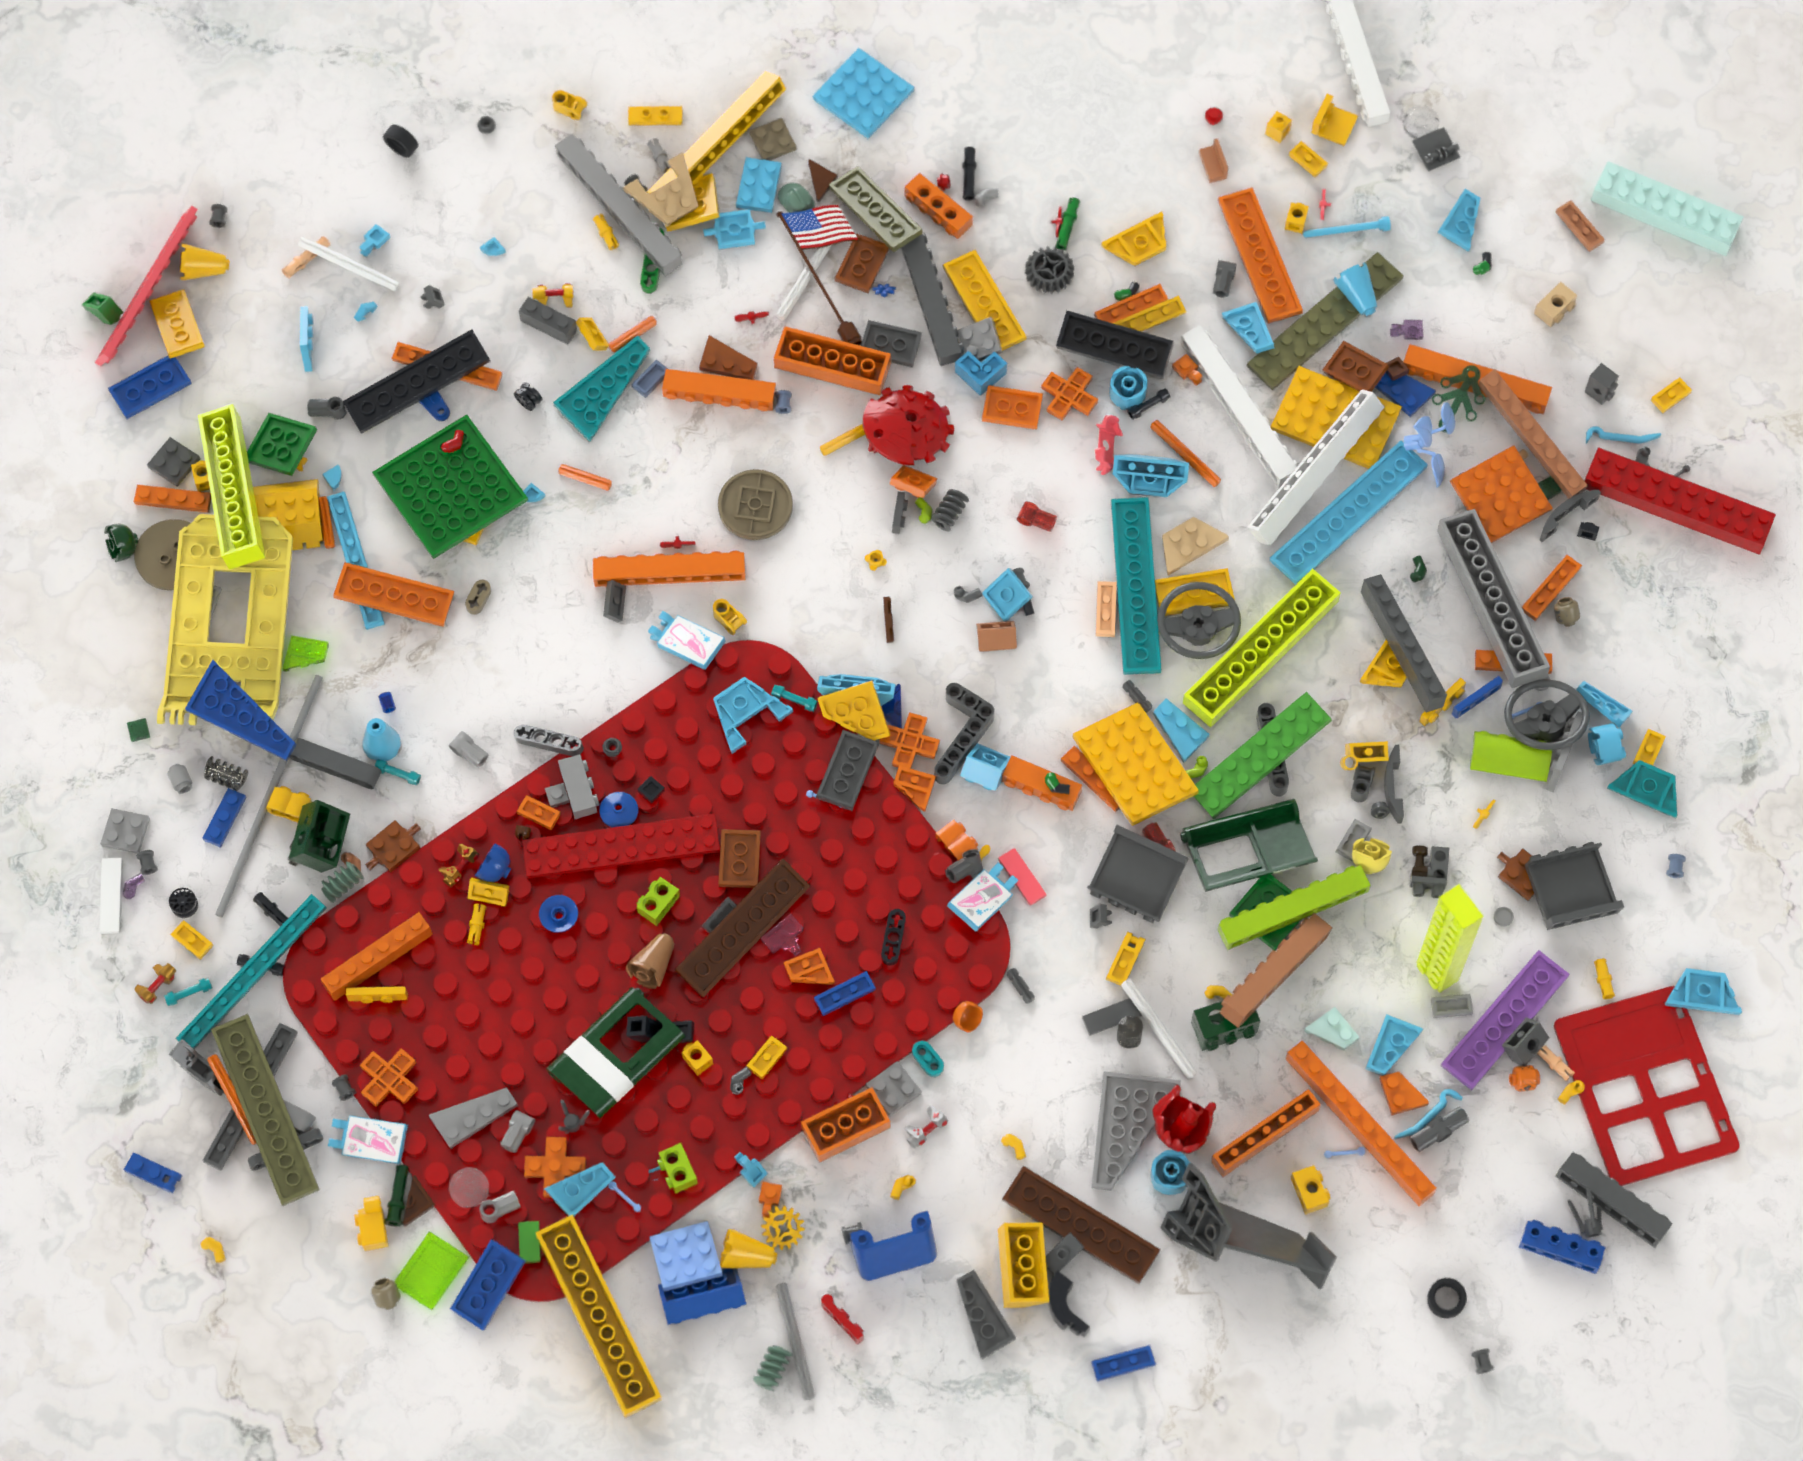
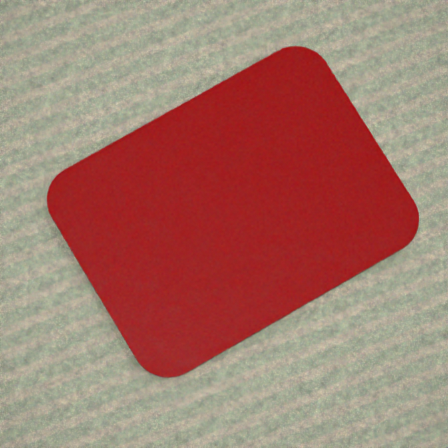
M755 640L726 643L721 647L706 670L692 663L582 737L580 740L584 750L580 755L582 761L586 760L589 771H586L587 778L591 777L594 788L591 789L592 795L596 794L598 798L597 813L575 819L569 801L567 804L554 807V809L560 811L561 815L552 830L517 814V810L526 795L550 806L545 788L564 783L558 760L572 757L559 753L421 847L391 873L386 871L317 918L289 949L284 964L283 985L290 1008L338 1075L346 1074L348 1076V1082L352 1089L356 1090L354 1097L370 1119L408 1125L401 1161L409 1167L408 1171L412 1177L416 1176L434 1202L436 1210L476 1264L491 1239H494L520 1256L518 1222L539 1221V1229L542 1230L569 1217L552 1198L543 1196L544 1178H525L524 1176L525 1156H545L546 1137H566V1157H586V1169L603 1162L616 1177L612 1181L616 1183L617 1188L635 1204L641 1206L639 1212L634 1211L633 1206L615 1190H610L608 1184L574 1216L582 1236L603 1275L649 1242V1236L660 1234L738 1178L743 1167L734 1157L739 1152L743 1156L746 1155L750 1161L754 1158L760 1162L802 1132V1121L832 1107L836 1101L846 1099L848 1096L847 1092H850L851 1095L855 1094L866 1086V1083L888 1067L912 1053L913 1045L916 1042H927L954 1022V1010L959 1004L971 1001L978 1005L998 987L1006 973L1011 946L1009 931L1002 914L998 910L982 927L975 931L947 907L948 903L974 878L968 875L956 883L950 882L945 870L948 866L957 862V858L949 853L942 841H938L935 838L936 831L913 802L894 786V779L876 756L873 758L853 811L840 808L815 797H807L806 793L809 790L817 794L842 731L845 730L857 734L841 726V724L823 717L819 702L813 712L806 710L803 705L781 697L779 699L780 702L786 706L789 705L793 709V713L779 722L769 708L766 707L736 728L745 739L746 745L733 754L731 753L713 698L743 677H746L770 695L774 685H780L786 691L806 699L811 697L818 701L817 698L823 696L817 690L818 684L802 664L790 653L778 646ZM609 738H616L622 744L621 753L615 757H609L603 751V743ZM610 746L609 749H610V750H615L616 747H615V746ZM650 776L665 787V791L652 804L637 791ZM625 792L631 795L638 805L637 818L631 825L715 813L720 849L722 829L761 831L758 883L781 859H784L810 887L704 997H701L674 969L709 934L701 925L721 903L729 897L737 905L753 889L719 887L720 852L527 879L522 844L523 836H521L520 840L516 838V825L531 828L528 839L611 828L601 819L599 810L601 802L611 793ZM620 805L615 807L616 810H620L622 808V806ZM495 843L503 847L510 855L508 867L511 868V871L506 878L502 877L499 881L494 882L509 886L506 906L468 899L469 882L471 878L479 879L475 874ZM459 844L472 847L479 853L478 859L473 863L470 862L461 872L462 877L459 882L449 887L443 882L445 877L441 874L439 868L456 867L463 857L457 850ZM662 877L679 889L680 897L656 926L638 913L637 902L641 896H645L649 892L648 889L651 883ZM661 890L658 892V894L661 896L666 895L668 893V891ZM554 895H564L571 898L578 908V919L574 926L561 933L547 930L539 919V909L542 903ZM474 904H479L478 912H480L481 904L486 906L483 919L485 924L481 930L479 945H474L475 937L473 938V944L467 943L470 931L469 921L472 920ZM649 905L646 909L652 911L656 906ZM900 909L906 915L900 956L896 964L886 965L882 961L881 952L888 915L892 910ZM419 912L430 926L433 935L355 987H406L408 1000H393L390 1003L378 1000L372 1003H362L361 1001H348L346 994L334 1001L323 986L321 978ZM557 914L556 918L560 919L563 915ZM896 915L893 918L894 927L898 928V921L902 919H900L899 915ZM890 933L888 939L895 942L899 939V935L897 933ZM658 934H668L673 938L674 948L660 987L657 986L656 989L646 988L637 983L638 979L634 975L632 978L628 975L626 965ZM890 947L889 954H887L888 959L894 956L893 947ZM820 948L835 984L791 982L784 962ZM867 971L876 988L875 991L825 1016L821 1014L814 1001L815 996ZM631 987L634 989L638 987L645 994L644 997L671 1022H694V1042L692 1043H695L697 1040L712 1057L713 1065L697 1076L682 1056L684 1047L691 1042L678 1043L599 1119L564 1084L555 1081L546 1071V1068ZM636 1005L600 1040L608 1050L624 1063L646 1044L626 1036L627 1018L647 1016L650 1019L656 1020L641 1005ZM771 1035L787 1047L786 1052L763 1079L750 1070L752 1075L743 1081V1092L734 1094L731 1091V1077L747 1067V1064ZM400 1049H403L417 1062L404 1077L413 1083L418 1090L405 1104L392 1093H389L376 1107L361 1094L362 1090L373 1078L360 1068V1064L372 1051L388 1063ZM695 1053L691 1058L698 1060L702 1055ZM507 1088L518 1106L450 1149L429 1115ZM561 1100H564L569 1113L577 1115L579 1119L582 1118L587 1110L590 1111L584 1121L585 1124L580 1126L578 1131L565 1134V1132L558 1129L560 1126L565 1127L564 1118L566 1116L560 1103ZM518 1110L534 1118L535 1122L530 1133L525 1135L517 1152L514 1153L503 1148L500 1143L510 1127L509 1122L512 1115ZM681 1143L696 1175L698 1184L675 1193L673 1188L669 1189L665 1180L668 1175L665 1170L661 1171L659 1169L649 1173V1170L659 1167L657 1162L660 1159L659 1152ZM670 1157L667 1162L674 1164L678 1159ZM679 1174L675 1177V1180L683 1181L686 1176ZM511 1191L515 1192L521 1208L498 1217L493 1223L483 1221L480 1213L482 1202L494 1200ZM488 1208L484 1211V1213L487 1215H491L494 1213L495 1210L492 1208ZM541 1246V1262L525 1263L507 1292L508 1295L532 1302H549L566 1298Z

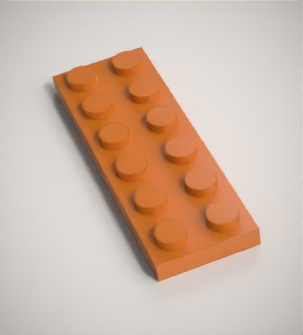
M344 562L333 596L335 599L444 627L454 591Z

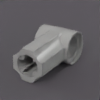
M463 731L449 744V748L456 755L465 757L478 768L486 762L489 756Z
M516 1110L511 1117L510 1127L500 1145L506 1150L516 1153L525 1135L530 1133L535 1119Z
M511 1191L494 1200L482 1202L480 1205L481 1218L486 1223H493L498 1217L519 1209L521 1206L515 1192ZM488 1208L495 1210L491 1215L485 1214L484 1211Z

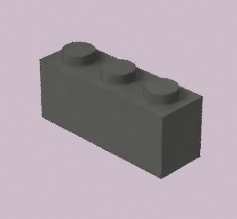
M527 297L519 309L521 322L567 345L577 332L576 320L530 297Z

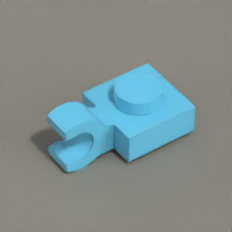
M375 224L364 235V240L366 241L360 245V253L367 257L373 247L379 249L388 241L390 234Z
M741 1152L734 1157L743 1167L740 1173L750 1186L755 1187L768 1174L758 1160L753 1158L750 1161Z

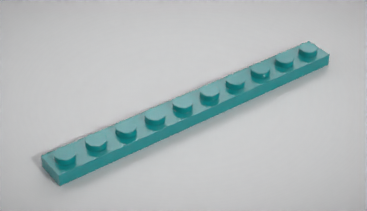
M311 894L175 1039L178 1042L182 1039L195 1049L211 1032V1029L218 1025L327 907Z

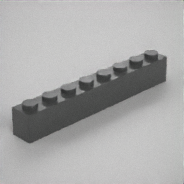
M923 233L901 247L939 364L943 366L956 362L961 357V354L964 353L962 343H958V330L956 326L953 327L952 325L953 315L951 311L947 310V297L942 295V282L937 280L936 264L931 262V259H933L930 248L927 249L926 247L928 243L927 237Z
M1379 574L1364 579L1360 592L1425 712L1442 708L1447 694L1384 578Z

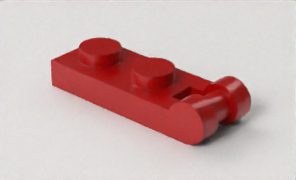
M830 1294L823 1295L821 1298L822 1308L857 1344H860L864 1340V1335L862 1334L864 1330L857 1323L853 1324L848 1319L850 1316L843 1308L839 1310L834 1305L833 1297Z

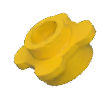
M880 550L872 551L865 556V561L869 563L872 571L887 564V560L883 558Z

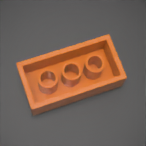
M873 1087L801 1122V1129L819 1163L891 1128L890 1120Z

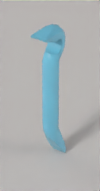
M1593 426L1586 432V444L1593 433H1597L1601 439L1638 444L1661 437V433L1634 436L1604 432L1600 427Z
M1443 1090L1439 1097L1440 1102L1416 1125L1399 1133L1394 1139L1412 1136L1422 1130L1446 1107L1447 1100L1445 1096L1449 1095L1460 1101L1463 1097L1455 1090Z

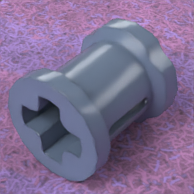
M787 390L777 391L775 393L777 398L775 411L779 414L790 413L792 393Z
M1670 854L1668 856L1670 861L1669 870L1666 871V875L1671 878L1683 877V862L1686 861V857L1681 854Z

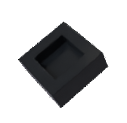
M1581 522L1577 536L1595 541L1599 526L1591 522Z
M650 776L637 791L652 804L665 791V787Z

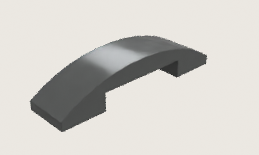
M1599 490L1586 491L1569 498L1559 505L1547 519L1540 536V541L1543 542L1553 535L1559 525L1557 522L1576 507L1580 506L1583 510H1586L1598 501L1601 492Z
M1395 745L1385 770L1384 791L1390 812L1396 822L1400 824L1404 818L1403 799H1395L1393 770L1399 769L1400 747Z

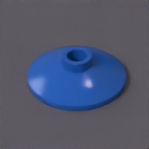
M625 792L609 794L603 799L599 809L602 821L611 828L631 825L638 815L636 800ZM618 805L622 806L620 810H616L615 807Z
M554 895L542 903L539 909V919L547 930L555 933L565 932L576 923L578 908L571 898L564 895ZM562 914L563 916L562 918L557 919L556 915Z

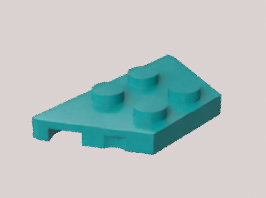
M1639 760L1607 787V789L1675 819L1677 818L1676 777L1671 773Z

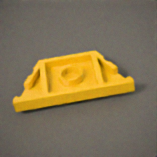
M1161 211L1103 241L1101 244L1102 248L1133 266L1165 251L1166 239L1163 212Z
M1385 640L1361 677L1360 683L1401 688L1407 680L1387 640Z

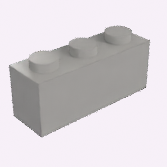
M580 754L558 760L574 818L578 819L597 813L596 806L599 805L597 795H592L591 789L594 788L591 777L587 778L586 771H589L586 760L582 761Z

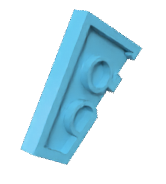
M308 306L300 307V350L305 372L312 371L313 350L311 339L313 337V328L311 326L313 325V314H309Z
M1585 681L1577 688V691L1589 704L1619 728L1633 712Z
M1386 1014L1366 1070L1382 1076L1386 1075L1424 1028Z
M601 1162L548 1186L544 1190L568 1216L573 1215L574 1217L616 1177Z

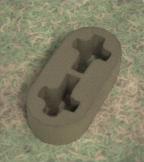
M478 580L473 585L465 601L466 610L470 614L480 613L491 594V587L488 581ZM485 586L486 591L482 590L481 594L479 595V588ZM476 599H478V607L474 606L473 608H471V604H474Z

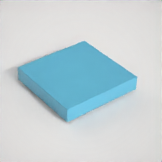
M1011 568L1004 571L982 592V595L1003 621H1008L1033 597Z

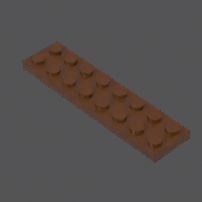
M781 859L674 970L701 997H704L802 896L810 885L784 859Z
M1025 1166L1021 1168L1002 1198L1003 1202L1036 1222L1043 1223L1044 1227L1062 1238H1065L1071 1232L1084 1246L1082 1250L1138 1284L1141 1283L1161 1250Z

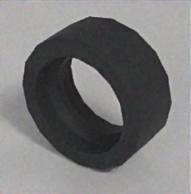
M392 124L383 135V140L388 147L403 157H411L418 148L416 138L399 125Z
M1453 1278L1438 1279L1432 1284L1427 1295L1429 1309L1440 1318L1449 1319L1456 1317L1462 1312L1467 1301L1465 1288L1459 1281ZM1442 1287L1453 1288L1459 1296L1457 1306L1449 1310L1439 1307L1435 1300L1437 1290Z

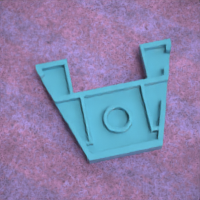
M743 677L713 698L732 754L746 745L745 739L736 728L768 707L779 722L793 713V709L789 705L786 706L778 698L771 696L746 677Z

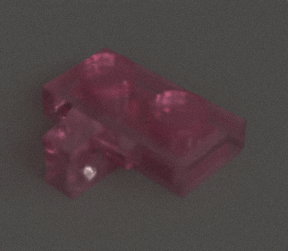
M790 914L763 935L761 941L773 954L782 948L784 951L789 949L796 956L801 952V947L796 943L798 941L797 935L804 928Z

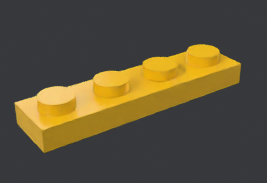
M1178 295L1113 324L1143 332L1185 314L1186 310Z

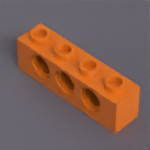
M921 173L917 174L905 186V198L910 203L916 204L922 213H927L934 223L944 227L950 236H955L959 239L973 225V216Z

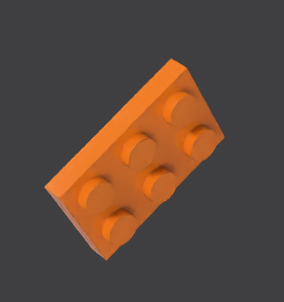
M988 385L982 421L1037 430L1043 393Z

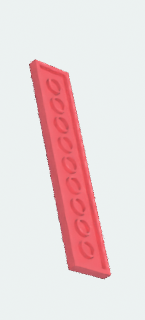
M191 205L180 218L95 361L97 365L102 366L105 362L108 364L116 355L118 346L123 343L127 336V331L131 329L136 321V316L144 308V302L151 296L153 287L160 281L164 269L166 270L171 262V257L179 249L180 242L188 234V228L195 222L197 218L195 213L198 209Z

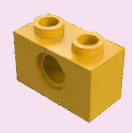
M1315 1165L1292 1173L1290 1179L1305 1215L1328 1207L1329 1200H1331L1330 1193L1327 1188L1324 1189L1322 1174L1320 1170H1316ZM1314 1186L1317 1192L1310 1193L1306 1187Z

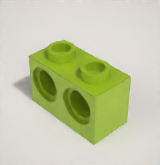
M662 877L657 881L654 880L649 886V892L645 896H641L637 902L638 913L656 926L680 897L679 889ZM661 890L668 891V893L663 896L658 894V892ZM649 905L656 906L652 911L646 909Z
M681 1143L659 1152L660 1159L657 1162L661 1171L665 1170L668 1175L665 1180L669 1189L673 1188L675 1193H678L698 1184L696 1175ZM670 1157L678 1159L674 1164L668 1163L667 1160ZM679 1174L686 1176L683 1181L675 1180V1177Z

